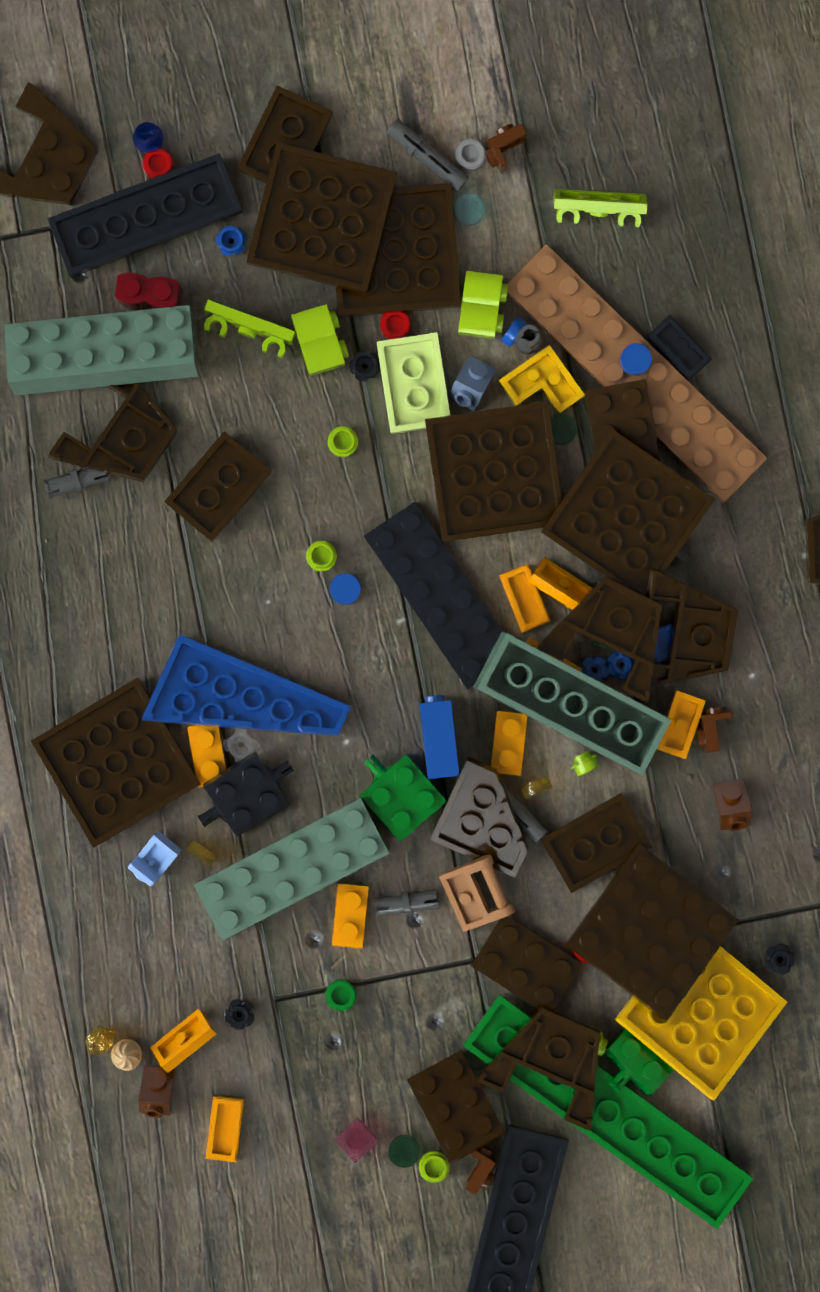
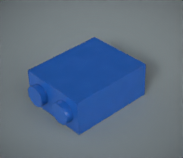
M444 695L425 697V703H421L419 706L428 779L459 776L451 700L444 701Z

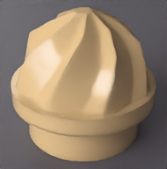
M131 1039L120 1040L112 1048V1062L117 1068L124 1071L136 1068L142 1060L140 1045Z

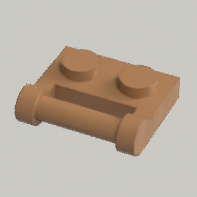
M491 854L481 856L474 861L444 871L439 875L463 932L502 919L516 911L513 903L508 902L492 866L494 860ZM475 872H482L497 908L490 910L474 875Z

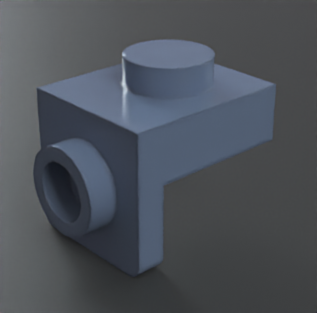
M469 355L452 386L448 398L462 407L475 411L496 372V368Z

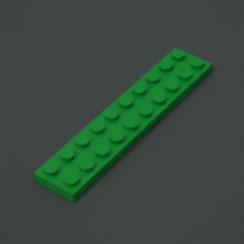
M499 994L466 1039L463 1046L489 1064L527 1023L531 1016ZM519 1064L515 1065L509 1079L562 1118L575 1091L570 1086ZM597 1065L592 1127L589 1131L573 1123L570 1124L718 1229L754 1178L626 1085L622 1087L620 1092H616L613 1089L614 1087L609 1085V1082L615 1077Z

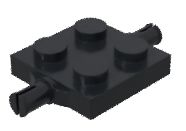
M256 751L203 784L212 799L213 807L198 815L200 822L206 827L216 819L221 818L228 823L236 837L289 805L287 798L281 791L279 780L294 772V769L289 761L286 760V762L272 770L263 763Z

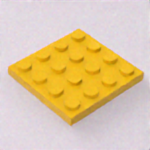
M720 946L668 1021L661 1019L633 996L615 1020L710 1100H715L787 1004V1001Z

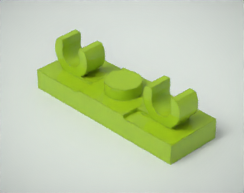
M554 189L553 196L554 209H557L556 217L558 223H562L563 213L570 211L574 214V223L578 224L580 210L589 212L590 215L595 217H606L608 214L618 213L619 226H623L624 218L627 215H633L635 217V227H639L641 224V214H647L648 203L646 194Z
M207 300L204 310L210 317L204 323L205 331L209 332L213 323H220L222 328L219 335L224 338L228 333L227 323L239 328L238 333L252 339H255L256 335L268 337L262 344V351L267 353L271 344H278L280 350L277 356L281 359L286 353L285 344L294 345L297 337L295 331Z

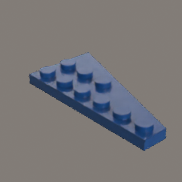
M179 634L144 712L142 721L339 736L351 706Z

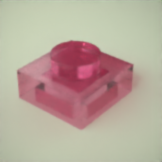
M358 1117L334 1138L336 1143L355 1163L378 1143V1139Z

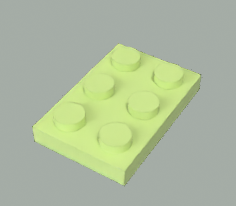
M437 332L376 342L391 434L426 429L425 419L450 415Z

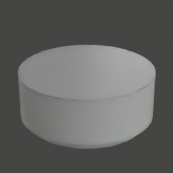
M472 138L460 142L455 153L456 162L459 167L466 171H476L481 168L486 159L484 145Z

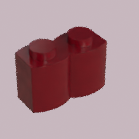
M130 272L117 275L115 298L119 304L133 310H143L149 307L151 309L181 306L183 290L174 279L162 276L147 279L143 275Z

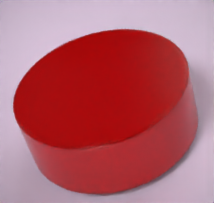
M151 149L143 157V169L151 179L174 170L172 156L165 149Z
M404 311L384 313L380 320V329L383 336L388 340L407 337L411 329L409 316Z

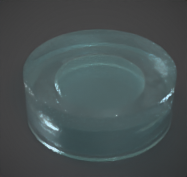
M467 193L456 200L454 215L459 223L465 226H473L478 224L484 216L485 205L479 196Z

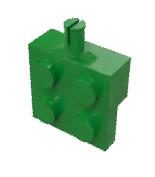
M373 754L369 758L377 768L368 759L363 763L367 765L376 777L372 784L359 796L398 841L401 842L447 801L407 754L394 765L386 768Z
M622 1028L607 1044L604 1052L621 1070L609 1082V1085L614 1087L613 1089L616 1092H620L622 1087L631 1080L645 1095L653 1094L674 1071L669 1064L625 1028Z

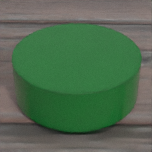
M337 979L331 982L325 994L327 1004L336 1011L350 1009L357 997L354 985L345 979Z

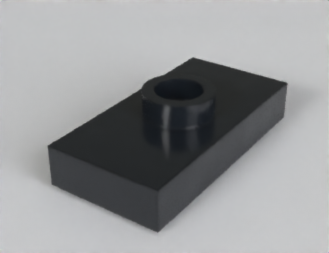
M671 315L665 318L647 335V338L688 381L712 360Z

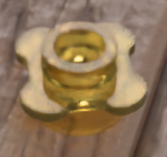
M102 1025L97 1026L85 1040V1045L89 1047L87 1052L90 1055L94 1053L96 1056L107 1052L114 1042L112 1038L116 1032L113 1029L109 1031V1029L104 1028Z

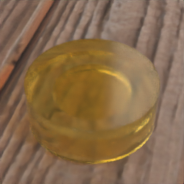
M543 777L521 787V792L524 799L527 800L552 789L553 786L549 777Z
M194 840L185 849L208 867H211L216 860V856Z

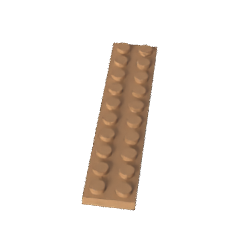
M547 244L510 280L507 294L602 387L646 379L657 440L722 503L767 459L756 446ZM634 343L646 346L652 356L650 367L644 374L639 376L627 374L620 365V356L623 350L628 345Z

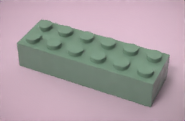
M190 305L4 324L7 380L14 396L199 377L194 319Z
M501 632L473 686L475 689L640 775L644 774L671 722V719L505 632Z
M359 798L194 884V887L223 941L390 854V851L363 799Z

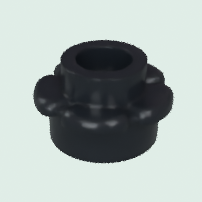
M360 351L354 355V359L350 362V372L355 374V378L359 381L366 382L369 378L373 379L380 370L378 366L379 359L373 353ZM367 364V369H363L362 365Z
M784 944L770 947L765 953V966L772 973L777 972L779 975L787 974L790 972V967L795 964L794 953L790 952V948ZM782 957L783 961L779 963L777 958Z
M232 1000L228 1004V1009L224 1011V1019L227 1023L231 1024V1028L243 1030L245 1026L249 1027L253 1023L255 1018L253 1014L254 1008L246 1000ZM237 1012H241L242 1017H237Z

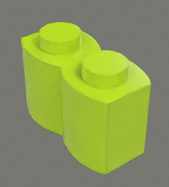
M466 271L458 335L494 340L495 332L502 333L504 314H498L499 302H506L508 284L502 283L503 275Z
M327 304L291 315L309 376L345 366L344 358L349 357L344 339L338 341L335 329L340 328L335 310L329 311Z

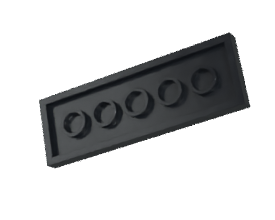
M218 153L47 219L68 275L72 278L243 212L221 154Z
M413 502L364 535V538L468 690L475 684L503 631L418 505Z
M507 1124L506 1135L504 1136L466 1292L532 1291L569 1142L568 1139Z

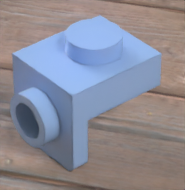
M158 830L138 856L129 864L128 869L134 873L137 879L149 886H153L182 849Z

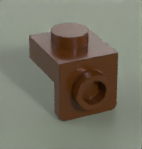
M508 124L497 130L496 136L488 139V150L485 151L487 160L492 168L497 166L500 174L505 172L507 168V163L502 153L526 141L527 134L522 124L515 127L513 124Z
M724 706L706 709V715H701L700 728L696 729V741L698 747H703L704 753L720 751L716 720L734 718L733 712H725Z
M744 779L713 784L714 796L719 812L720 830L739 831L750 826L752 809Z
M144 1066L138 1099L139 1112L151 1118H160L163 1115L170 1116L175 1069L167 1073L163 1068Z
M487 1146L470 1154L479 1160L465 1182V1189L474 1195L477 1194L479 1189L485 1191L494 1177L491 1170L496 1161L491 1156L493 1151Z

